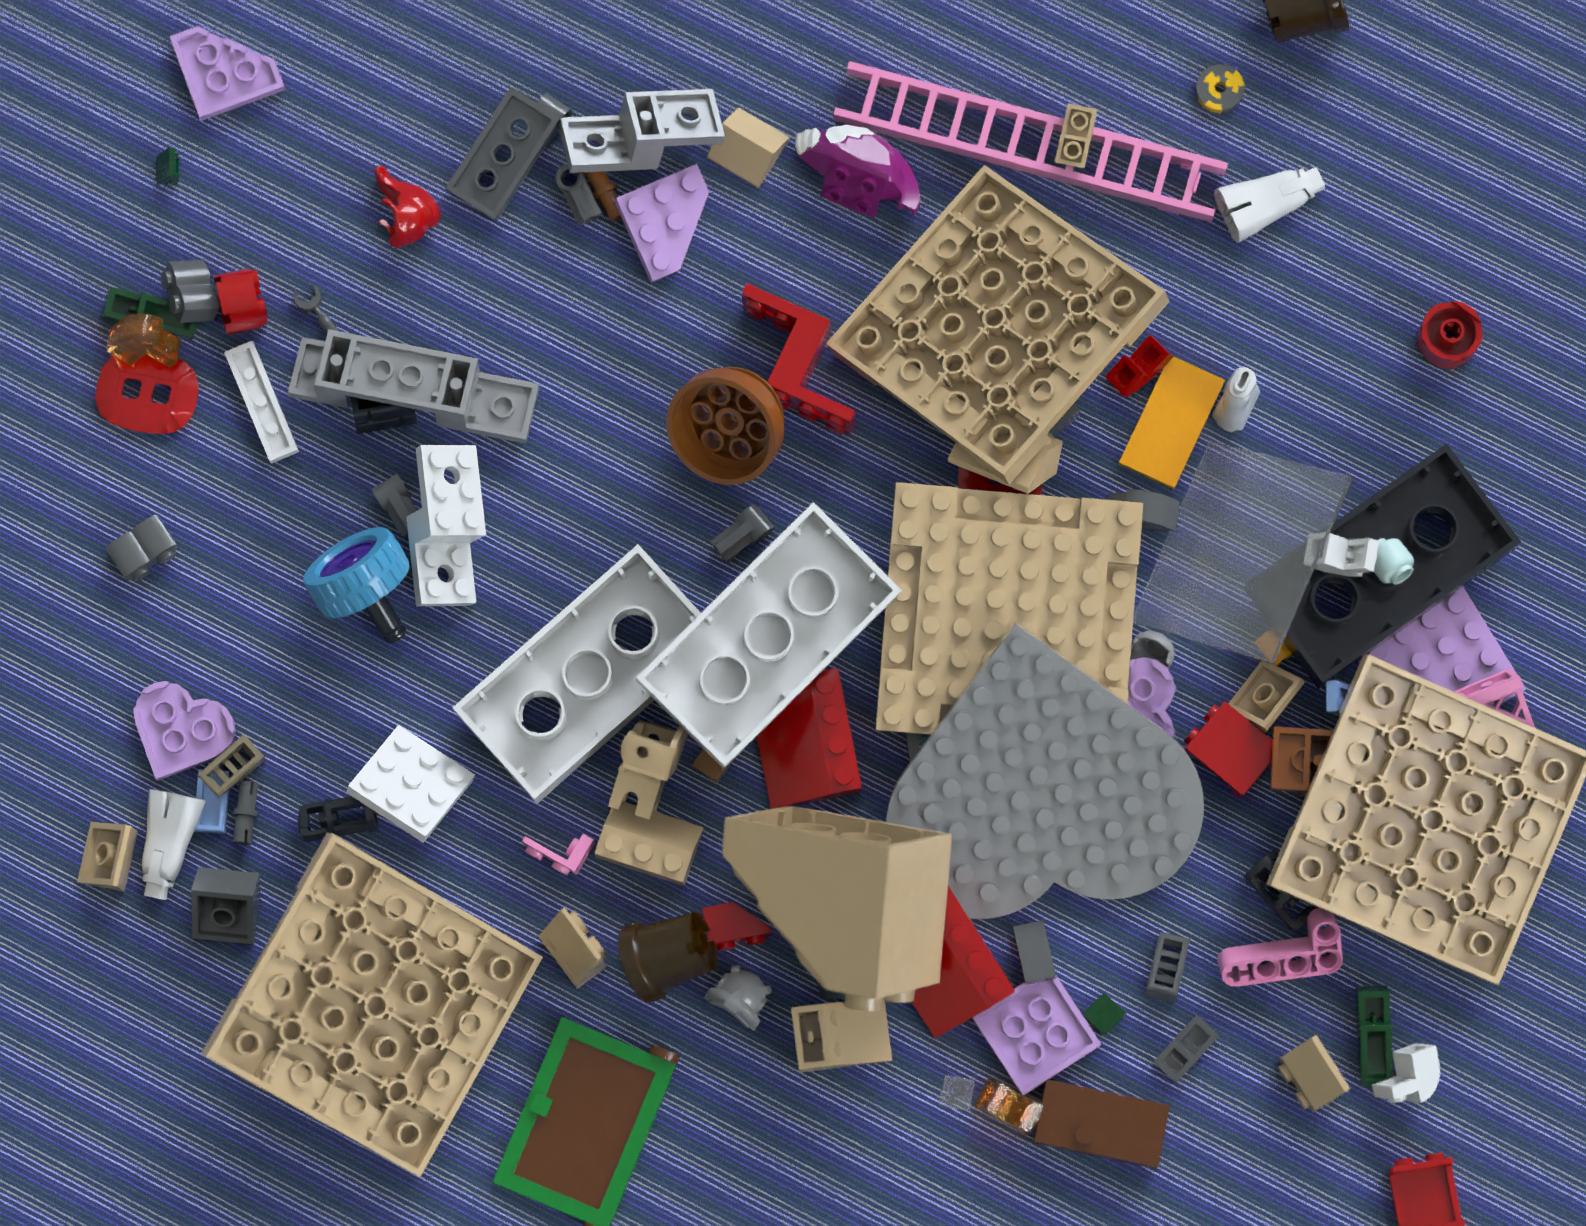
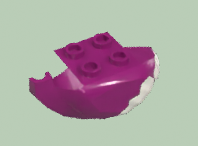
M852 125L833 126L822 132L816 128L812 130L807 129L797 134L795 146L798 156L825 176L820 197L875 218L880 199L898 201L897 209L907 208L915 216L920 208L918 183L909 164L885 139L877 136L867 128Z

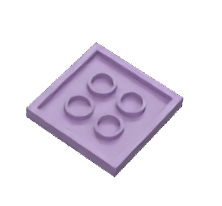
M1057 976L1056 979L1026 985L1024 982L1015 988L1014 993L972 1018L1022 1096L1102 1045Z

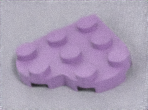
M1142 657L1130 660L1128 704L1174 737L1175 729L1171 718L1166 712L1176 692L1173 676L1165 665L1155 659Z
M168 681L153 683L143 689L141 696L137 699L136 707L133 710L135 724L157 781L212 761L235 742V723L228 709L220 703L209 699L193 700L189 692L178 684Z

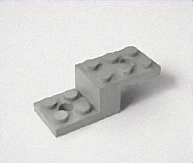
M713 89L625 92L619 115L560 118L559 122L570 173L658 169L664 146L723 144L725 138ZM689 114L692 118L696 120H686L682 117V115ZM588 141H596L602 146L593 147L588 144Z

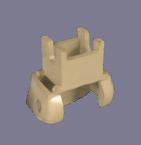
M639 721L633 730L628 732L621 743L620 753L623 762L619 766V772L608 806L619 810L622 801H626L629 792H634L638 797L635 815L650 820L652 811H657L665 782L676 771L688 733L681 726L677 730H673L655 723ZM657 734L660 740L650 739L649 735Z

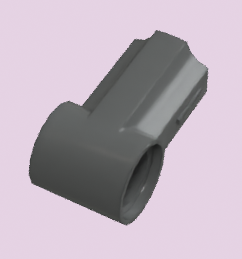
M568 164L562 165L556 172V184L561 188L578 225L581 226L596 220L603 214L587 183L585 173H577L578 181L576 184L567 187L564 180L566 175L570 173Z
M398 474L372 488L371 491L384 512H388L398 532L405 539L408 537L406 517L417 510L410 500L411 495Z
M753 504L736 517L735 523L710 542L721 558L728 563L752 543L755 545L765 539L775 527L760 508Z

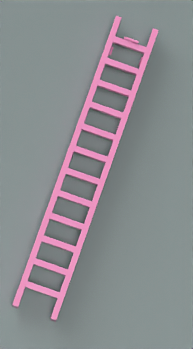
M851 61L848 63L847 75L869 80L870 85L861 114L835 108L834 121L867 128L873 133L878 132L1149 205L1177 215L1182 214L1208 222L1213 220L1215 209L1190 203L1192 193H1196L1201 173H1198L1199 169L1225 176L1228 166L1227 162L1094 127L1091 140L1103 143L1104 145L1095 177L1074 172V166L1066 165V168L1063 169L1044 163L1052 131L1062 132L1063 118ZM878 83L886 87L900 89L890 122L869 116ZM907 91L929 97L919 130L898 124ZM936 99L958 104L949 137L927 132ZM965 107L987 112L978 145L956 140ZM994 115L1016 120L1007 153L985 148ZM1024 122L1045 128L1036 161L1015 156ZM1111 146L1133 151L1124 185L1102 179ZM1140 153L1162 159L1153 193L1131 187ZM1169 162L1180 165V168L1191 170L1183 200L1160 195Z

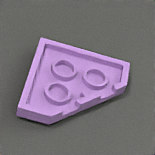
M199 26L170 36L201 121L286 90L273 58L248 50L243 45L216 36Z
M697 164L614 199L650 283L678 272L682 266L709 194Z

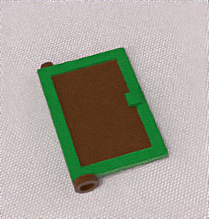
M561 1017L493 1183L585 1221L583 1226H611L671 1083L680 1055L654 1044H651L649 1051L646 1052Z

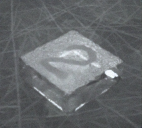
M945 1075L939 1106L970 1112L975 1080Z

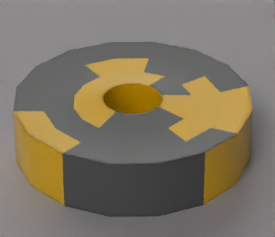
M1216 64L1209 66L1202 71L1197 80V99L1203 108L1210 112L1220 114L1230 112L1239 105L1243 98V78L1236 69L1229 65ZM1222 85L1225 87V91L1219 93L1215 90V86Z

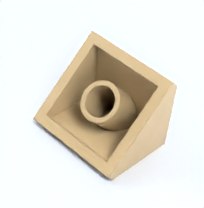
M738 107L722 123L725 134L723 144H713L707 159L759 188L790 140V137Z
M1262 659L1228 704L1266 734L1305 682L1301 678Z
M90 822L77 882L125 892L138 831L132 826L124 824Z

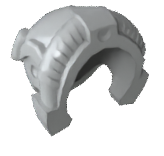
M734 965L731 967L730 973L723 975L716 987H710L704 998L710 1004L732 1014L745 1027L755 1031L761 1022L758 1014L767 1002L766 995L772 992L771 986L764 985L759 976L753 972L741 970L740 965Z

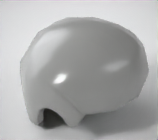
M1148 630L1139 633L1132 640L1130 660L1149 657L1159 661L1169 670L1175 657L1174 646L1162 633Z

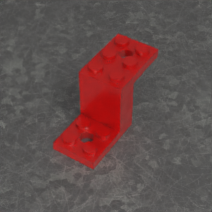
M747 283L742 292L743 309L747 310L746 314L759 321H762L763 318L774 322L773 326L777 329L790 333L768 380V383L778 395L783 410H787L790 407L799 411L798 415L807 421L815 422L817 419L827 424L826 428L836 434L842 435L843 432L851 434L855 426V410L806 389L831 335L830 320Z

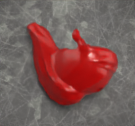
M381 165L373 169L380 189L387 196V198L382 199V204L387 205L394 216V226H390L386 220H379L378 222L389 232L388 242L390 246L398 249L420 240L427 229L437 225L440 220L441 212L437 201L422 187L395 179L384 166Z

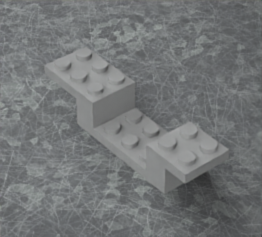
M328 329L326 341L302 337L288 395L292 398L343 408L349 407L351 396L435 413L436 423L439 427L526 444L540 387L538 383L482 373L479 370L478 358Z

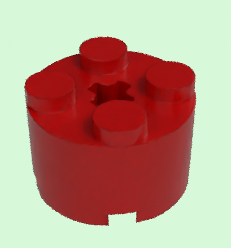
M250 268L214 275L226 335L263 328L264 324H268L264 299H257L261 292L256 269L250 271Z
M1459 301L1440 303L1432 307L1425 315L1417 334V346L1421 354L1431 364L1448 370L1467 363L1475 354L1482 340L1483 331L1479 315L1472 307ZM1452 331L1455 333L1454 337L1447 338L1445 335Z

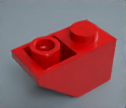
M734 902L702 908L704 920L710 929L707 932L709 942L715 941L717 951L736 948L735 943L747 941L748 945L766 942L765 937L771 936L770 927Z

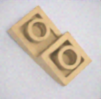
M1067 104L1055 163L1085 169L1097 109Z

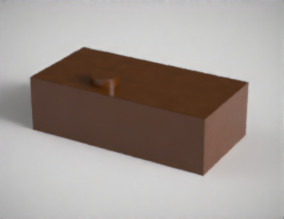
M1046 1080L1033 1144L1157 1169L1170 1105Z

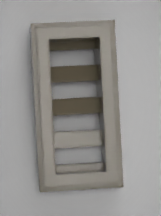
M243 734L198 774V777L219 798L265 761V756ZM241 749L252 758L248 763L238 753ZM231 757H234L243 766L239 771L229 761ZM222 764L233 773L230 779L219 768ZM212 772H215L223 780L224 784L222 786H219L210 776Z

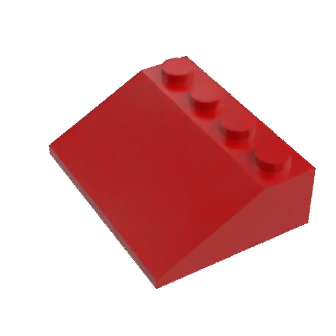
M838 667L823 670L757 736L771 809L790 805L797 806L862 793Z
M949 885L947 888L940 981L933 985L915 989L914 1001H912L934 1038L982 1013L1015 992L1014 987Z

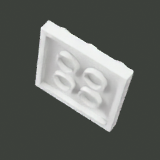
M398 725L349 784L346 793L424 843L473 782L475 774Z

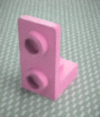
M582 834L580 839L574 838L566 851V854L569 855L568 860L526 836L521 841L527 847L525 849L527 854L540 861L543 856L554 862L551 866L552 868L566 876L569 872L575 875L578 874L595 845V841L585 834Z

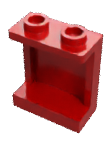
M1225 701L1220 708L1214 704L1204 716L1207 723L1199 731L1195 727L1184 740L1187 744L1185 751L1232 789L1231 792L1241 800L1271 764L1272 740Z
M1441 1152L1425 1155V1161L1413 1163L1412 1157L1394 1160V1167L1387 1168L1397 1226H1466L1465 1219L1462 1220L1452 1170V1157L1444 1158V1153Z

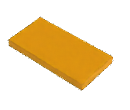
M1173 357L1163 368L1118 465L1174 490L1225 380Z

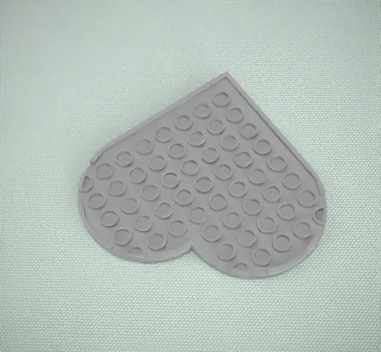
M1015 622L898 779L888 803L886 822L952 834L948 885L970 919H988L1005 916L1028 906L1043 895L1054 882L1076 894L1097 899H1123L1154 889L1174 875L1192 853L1202 827L1204 799L1201 782L1190 757L1171 735Z

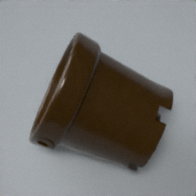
M1263 0L1277 44L1330 30L1333 33H1339L1350 29L1343 0Z
M698 912L646 925L633 922L632 924L624 925L620 930L618 950L623 971L631 988L645 1003L664 999L669 990L716 969L718 956L715 941L708 942L705 933L710 931V929Z

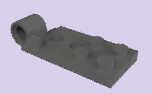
M510 87L445 189L497 222L545 146L549 147L556 135L560 134V118L571 117L573 110L547 93L535 103ZM519 121L526 122L528 126L527 132L520 137L514 136L512 132L514 124ZM504 146L511 149V157L505 162H499L496 158L498 149ZM485 172H492L495 176L493 185L487 188L480 185V177Z

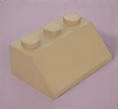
M1047 433L1049 440L1010 485L965 453L957 443H955L948 457V462L1028 494L1057 474L1063 441Z
M622 801L619 810L611 808L594 853L596 858L685 886L704 827L652 811L651 818L648 820L636 816L637 806Z

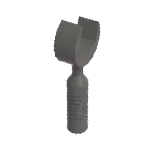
M315 285L316 295L309 302L299 300L298 293L295 290L294 301L301 311H314L318 316V323L326 334L328 329L339 331L330 317L323 314L319 309L322 295Z

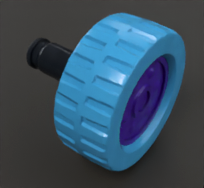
M375 527L353 534L329 548L307 569L303 578L304 586L324 616L328 618H341L365 609L378 631L384 635L386 643H394L406 634L405 626L401 625L400 618L386 598V595L404 579L409 570V560L390 530L383 527Z

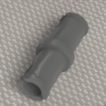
M251 781L239 782L237 808L233 809V816L236 817L232 839L233 844L240 842V845H252L254 819L258 818V811L255 808L259 784L253 782L252 785Z

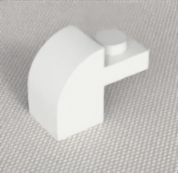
M1331 533L1310 535L1305 565L1331 574L1362 577L1363 572L1374 571L1379 541L1371 538L1348 540Z
M1415 1043L1393 1051L1392 1055L1397 1076L1373 1084L1374 1096L1387 1098L1388 1102L1391 1103L1404 1100L1424 1102L1435 1091L1440 1077L1436 1045Z

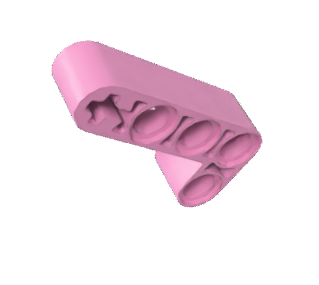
M1320 908L1311 911L1307 920L1308 937L1224 949L1217 958L1223 981L1229 986L1238 987L1336 972L1342 965L1343 957L1341 932L1334 914ZM1324 924H1329L1325 929H1318ZM1331 952L1328 956L1321 957L1323 953ZM1295 956H1301L1298 960L1290 961ZM1269 960L1267 964L1259 965L1262 961Z

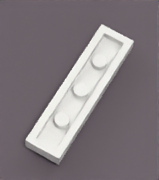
M253 341L224 352L270 463L272 464L298 453L297 445Z

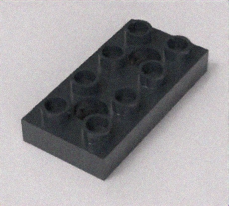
M1445 444L1319 533H1331L1348 540L1363 538L1374 540L1382 538L1385 540L1391 538L1399 539L1414 558L1413 572L1405 581L1397 585L1393 583L1386 584L1381 582L1373 571L1363 572L1362 577L1331 574L1305 565L1308 541L1249 582L1245 592L1284 642L1317 689L1326 684V681H1331L1362 659L1363 655L1369 654L1514 551L1521 541L1448 444ZM1425 514L1436 515L1442 518L1450 529L1449 544L1438 549L1422 545L1414 535V525L1416 523L1414 519ZM1324 584H1336L1343 587L1351 597V608L1349 610L1351 613L1340 619L1324 616L1315 605V595L1317 593L1315 589Z

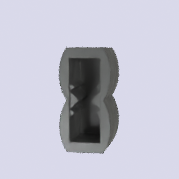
M203 260L169 261L165 271L161 274V285L164 290H167L170 297L169 308L171 313L175 314L179 323L214 321L219 310V302L216 291L211 284L205 262Z
M157 514L144 520L131 531L120 536L105 547L124 578L128 581L143 579L150 573L149 568L157 562L164 564L176 556L174 551L179 548Z

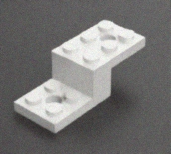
M420 445L416 448L422 508L406 517L416 607L471 606L476 604L470 543L486 535L476 445ZM445 469L450 470L454 474L455 481L453 484L445 480ZM439 567L444 568L448 572L449 578L447 582L439 579L437 573Z

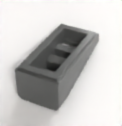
M1164 932L1159 933L1145 993L1146 997L1176 1003L1189 947V938ZM1163 945L1179 948L1181 953L1163 950ZM1160 957L1178 961V965L1162 962ZM1157 970L1176 974L1175 978L1157 974ZM1154 982H1155V983H1159V984H1163V985H1167V986H1171V987H1173V988L1166 987V986H1162V985H1158V984H1154Z

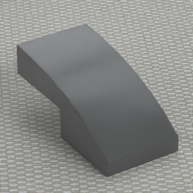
M1043 920L1013 926L1025 984L1029 985L1056 979Z
M1196 1014L1153 1062L1177 1083L1220 1034Z

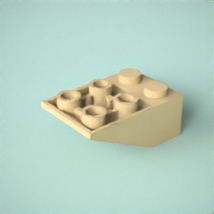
M564 907L543 930L539 938L578 989L607 967L604 959L608 956L594 936H591L589 939L585 936L589 931L575 910L569 914Z
M884 1000L882 1010L879 1011L850 1009L844 1006V1002L791 1008L799 1073L892 1061Z

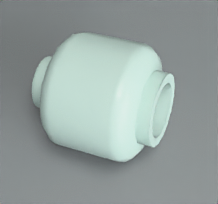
M1382 538L1377 540L1379 541L1377 559L1373 572L1383 583H1393L1394 585L1402 583L1413 572V556L1399 539L1391 538L1385 540Z

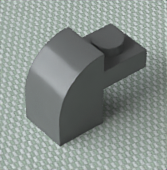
M1127 489L1126 493H1109L1108 500L1143 503L1142 528L1149 531H1176L1180 501L1163 494L1143 490Z

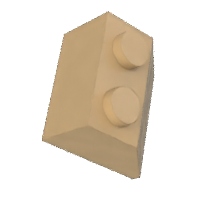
M1317 1035L1278 1059L1282 1064L1278 1067L1281 1075L1287 1083L1292 1081L1296 1086L1298 1092L1295 1093V1096L1304 1110L1309 1108L1313 1113L1350 1089Z

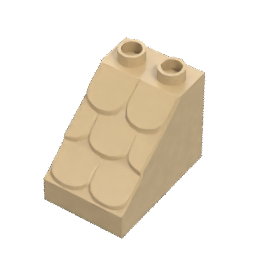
M792 805L725 818L722 855L732 865L735 875L758 899L757 908L795 948L797 958L825 989L845 993V1007L860 1011L882 1010L883 1000L900 1003L914 1001L915 989L939 983L952 834Z

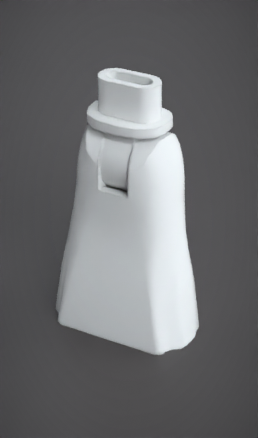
M1316 167L1307 171L1301 168L1298 170V173L1296 170H1287L1262 178L1217 188L1214 194L1218 208L1233 240L1239 243L1304 205L1309 199L1315 197L1314 193L1324 190L1325 184Z
M1239 367L1234 371L1226 383L1222 398L1218 401L1212 413V417L1217 422V425L1226 431L1234 432L1244 428L1260 394V389L1256 383V376L1251 369Z
M149 789L147 832L142 856V870L144 874L142 881L146 882L145 896L163 900L167 899L169 887H174V883L168 881H175L180 872L187 847L198 824L206 800Z

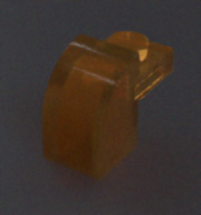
M132 314L122 318L110 328L106 351L130 365L135 363L144 354H147L164 365L172 367L178 360L181 339L162 329V318L151 314Z
M990 1078L987 1079L974 1104L977 1108L1024 1133H1029L1031 1128L1038 1123L1041 1115L1040 1111L1044 1106L1034 1099L1021 1095L1006 1085Z

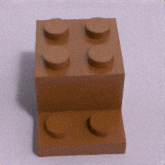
M1273 727L1270 790L1298 792V797H1306L1334 730Z

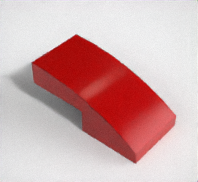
M1149 335L1130 357L1124 355L1105 378L1127 398L1150 381L1174 356L1155 337Z

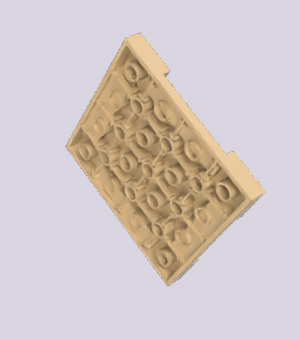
M984 165L829 339L826 345L835 357L873 385H879L959 444L965 453L1010 485L1049 440L1047 433L1126 344L1130 347L1169 303L1166 292Z
M896 482L888 577L902 591L885 608L875 731L931 735L1015 622L1128 704V680L1143 503L959 489L958 487Z
M1369 654L1363 655L1339 711L1341 715L1296 821L1288 831L1266 885L1434 957L1436 960L1486 982L1499 985L1586 778V750Z
M327 833L296 886L298 890L238 996L236 999L231 1000L201 1055L323 1122L412 1174L421 1177L543 957L338 836Z

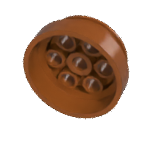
M739 367L708 369L690 378L671 400L666 418L667 433L676 455L692 472L718 484H742L758 477L778 455L784 439L783 407L775 390L756 373Z

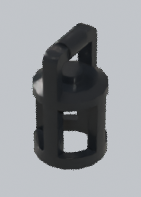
M352 796L333 800L331 797H327L322 802L302 805L298 810V829L305 842L324 839L327 833L343 836L365 831L370 833L379 831L377 813ZM364 807L366 819L340 823L338 811ZM319 813L320 826L324 829L311 831L309 814Z
M1274 848L1242 877L1254 888L1290 930L1295 931L1307 924L1310 912L1318 907L1308 906L1296 916V921H1293L1282 909L1285 905L1290 909L1300 899L1266 885L1269 874H1271L1275 864L1272 860L1276 862L1279 855L1277 849ZM1255 875H1256V876L1259 878V880L1266 886V888L1274 895L1275 898H1273L1272 895H1271V894L1264 888V886L1257 880V878L1255 877Z

